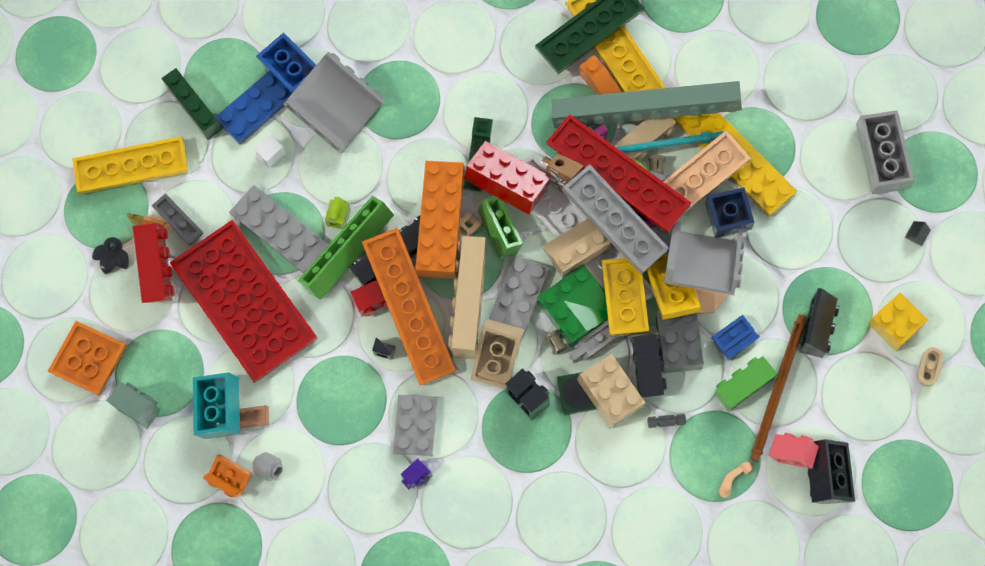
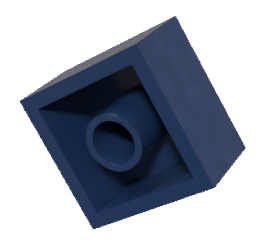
M744 187L707 196L705 205L715 238L735 234L739 230H743L742 232L752 230L755 222Z

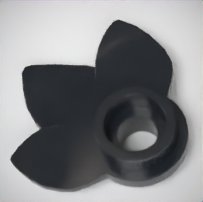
M116 237L106 239L104 244L97 246L92 254V259L100 260V268L104 274L110 273L116 265L127 269L129 264L128 253L122 249V242ZM111 243L115 244V248L113 250L110 249Z

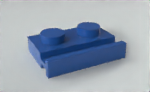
M742 314L713 335L711 339L729 361L759 339L760 336Z

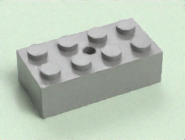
M898 110L860 116L856 126L872 194L909 189L914 182V177Z

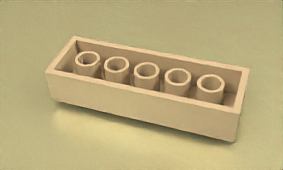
M462 236V242H458L460 260L456 261L458 279L454 280L456 297H453L452 309L455 316H451L450 328L453 335H449L448 347H450L454 358L475 359L479 340L487 245L486 237Z

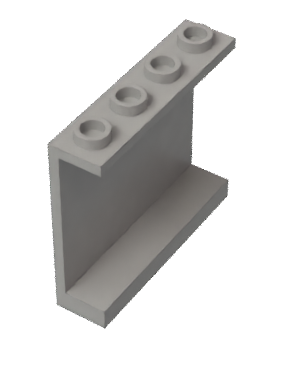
M327 52L283 105L337 152L341 153L385 101L378 91H373L368 87L369 84L363 78L359 79L351 67L344 66L336 54Z
M679 219L671 232L664 283L734 295L735 289L740 288L741 276L738 275H741L743 266L742 263H739L742 262L744 251H741L744 249L745 238H742L743 230L738 231L736 241L681 232L682 220Z

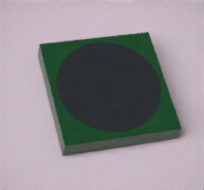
M583 372L557 377L564 416L597 410L577 381V378Z

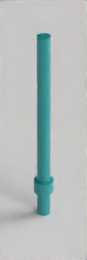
M707 131L701 132L699 135L619 146L616 148L623 153L697 142L702 144L710 143L711 140H715L724 131L713 133Z

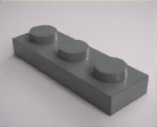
M166 193L151 205L189 246L204 234Z

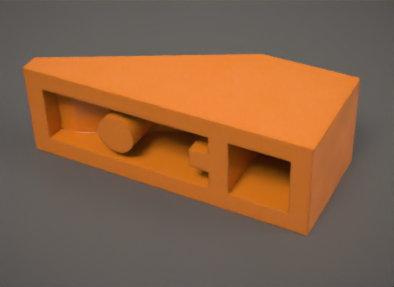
M594 55L580 65L579 75L597 95L622 93L607 69Z

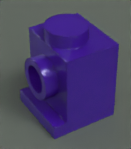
M418 458L400 474L403 478L401 482L408 490L413 489L415 486L420 487L426 481V476L429 478L433 476L432 472Z

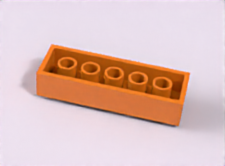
M425 160L416 259V273L418 277L456 279V261L458 257L465 173L464 163Z

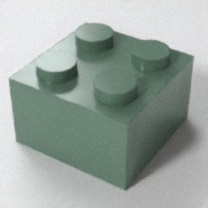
M119 382L106 400L114 408L148 429L160 412V409L156 406L158 402L146 393L139 391L129 382L126 385Z

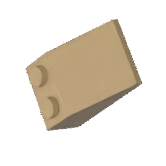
M487 319L482 327L471 380L505 389V383L511 379L524 329Z

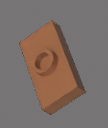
M264 405L240 409V429L269 426V406Z

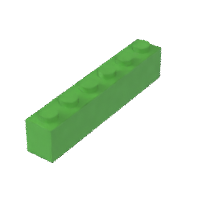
M371 196L298 279V282L311 295L321 300L364 251L362 241L377 236L391 220L394 214L387 205L378 198Z

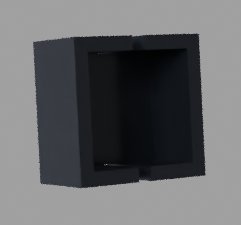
M522 368L505 383L506 393L517 405L522 402L523 405L520 408L533 420L549 406L550 397L548 395L550 393L543 385L539 386L536 384V378L529 370L526 372Z

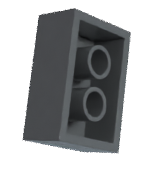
M657 311L655 318L658 339L661 340L662 344L660 355L664 361L663 373L702 369L704 362L697 313L663 320L660 311Z

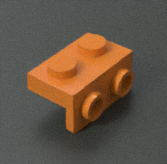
M219 454L216 456L209 473L205 474L203 479L210 486L223 490L227 496L236 498L244 493L253 473Z

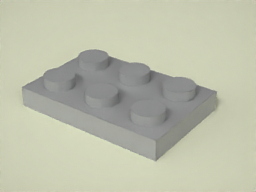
M398 395L393 454L433 457L437 397Z

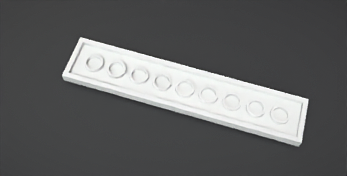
M533 154L524 161L547 174V170L540 166L539 160ZM550 183L548 190L532 211L556 238L588 219L564 193ZM612 243L610 250L585 265L604 293L602 260L625 258ZM643 277L645 300L647 302L654 296L651 285Z

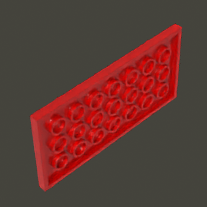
M233 220L169 262L254 383L318 339Z

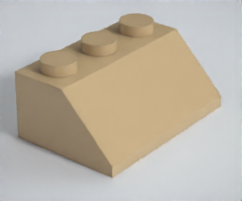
M586 219L542 246V249L563 279L581 265H586L610 250L611 242L589 219Z

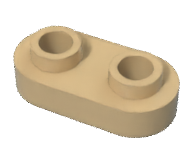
M930 347L922 354L917 372V380L923 386H931L938 380L943 362V353L938 348ZM929 356H933L935 361H930ZM924 374H928L930 379H925Z

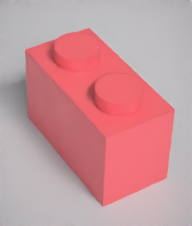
M784 433V435L775 434L769 457L778 463L812 469L819 446L812 442L813 439L808 436L801 435L799 438L790 433Z

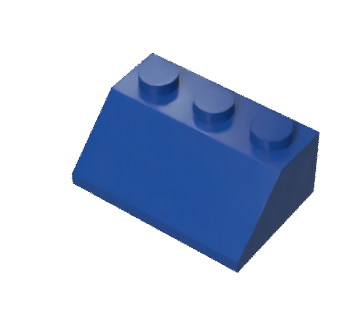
M284 32L256 55L292 93L316 66Z

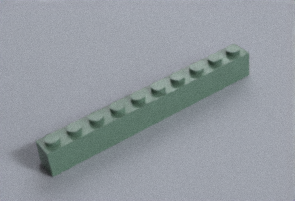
M740 81L551 99L554 128H558L569 114L584 125H603L605 123L637 122L647 119L658 120L668 117L677 118L679 116H697L699 114H716L742 110Z

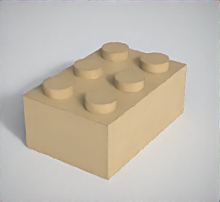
M612 354L581 373L577 378V381L609 428L638 411L645 404V401Z

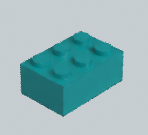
M227 372L193 377L194 436L209 439L240 434L238 376Z

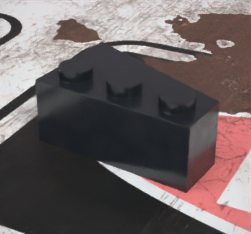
M654 334L631 336L630 342L633 345L632 355L635 361L638 393L642 398L664 395L667 385L666 379L662 378L661 373L664 370L663 358L660 359L659 351H662L661 340L657 339V336Z

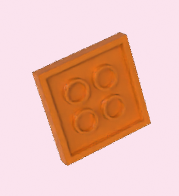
M75 321L48 372L100 397L127 345Z

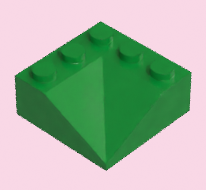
M584 264L537 296V304L555 328L559 329L560 334L571 348L580 339L608 320L605 293Z

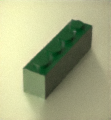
M177 68L161 78L166 88L207 140L223 130L218 120Z

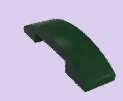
M474 117L468 163L485 141L490 143L493 119ZM464 180L463 190L482 192L481 188Z

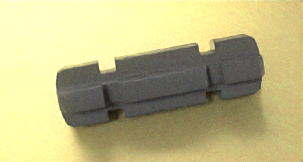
M677 414V416L663 415L658 416V418L652 416L648 417L647 424L649 428L675 426V424H678V426L685 425L686 416L685 414Z

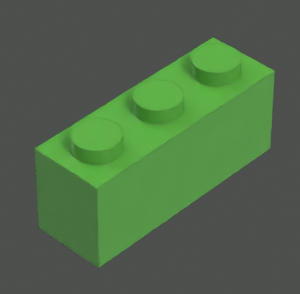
M497 197L484 199L477 211L500 259L516 255L523 242L504 202Z
M764 356L759 359L754 357L747 363L748 367L744 370L739 368L732 374L733 378L728 381L724 379L716 385L717 389L714 394L728 412L776 378L777 373Z

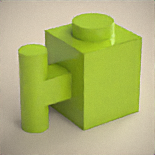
M334 197V200L330 199L325 217L328 227L343 229L347 225L351 211L347 201L340 197Z

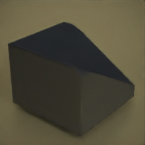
M376 337L372 351L375 356L391 360L393 359L396 346L382 343Z

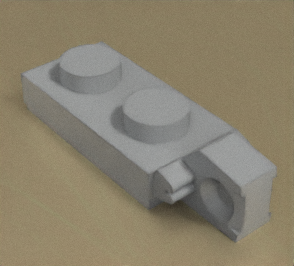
M607 320L580 339L574 346L576 350L569 354V358L573 363L581 358L586 360L620 336H610Z

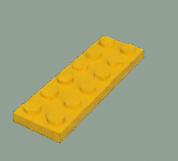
M182 136L72 158L76 189L79 195L189 173Z

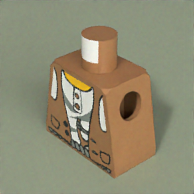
M557 154L553 160L545 156L540 163V166L546 169L547 174L551 176L549 183L562 193L564 192L561 189L583 170V165L561 154Z

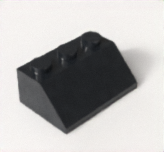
M818 288L812 297L800 353L823 358L826 353L829 354L831 348L829 337L833 335L836 326L833 323V319L837 317L840 308L837 305L838 298L822 288Z
M828 439L813 441L819 448L812 469L808 468L812 503L834 504L855 502L849 444Z

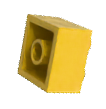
M899 292L872 317L868 324L897 351L925 325L928 319Z

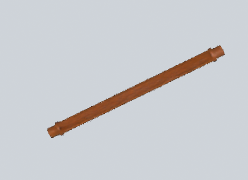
M799 314L797 320L794 321L789 343L754 447L751 450L750 459L752 461L759 462L760 456L763 455L768 433L803 329L806 326L805 321L807 317Z

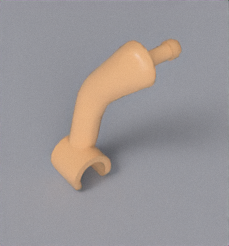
M744 462L736 469L727 473L719 489L721 497L727 498L730 496L732 482L735 477L742 472L747 475L753 470L750 462Z

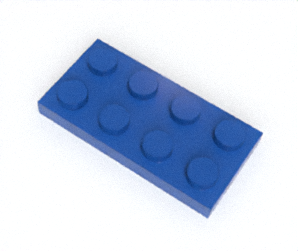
M268 71L215 118L240 145L284 107V102L290 97L292 92L271 71Z

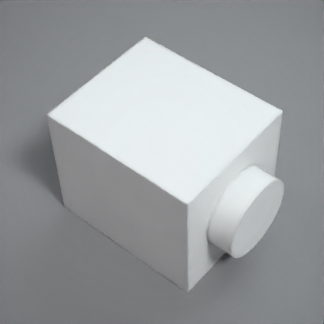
M269 135L254 149L257 154L255 158L261 165L266 164L269 168L286 154L283 146L272 135Z

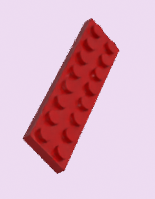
M570 114L546 141V145L558 154L583 165V170L590 164L629 206L667 234L692 203Z

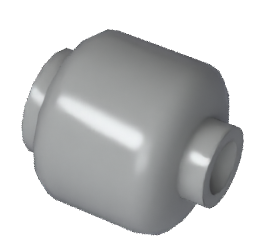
M268 452L261 453L253 460L254 474L266 481L279 478L283 471L280 458Z

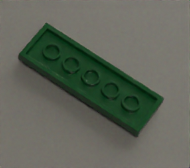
M596 0L537 43L535 49L559 75L644 11V6L638 0Z

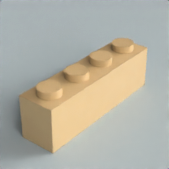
M671 117L658 120H644L614 146H626L659 141L664 137L668 138L674 133L676 122ZM649 150L624 154L634 161H642L647 156Z

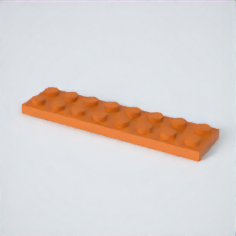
M395 228L362 241L419 385L421 386L455 372V367L399 229Z

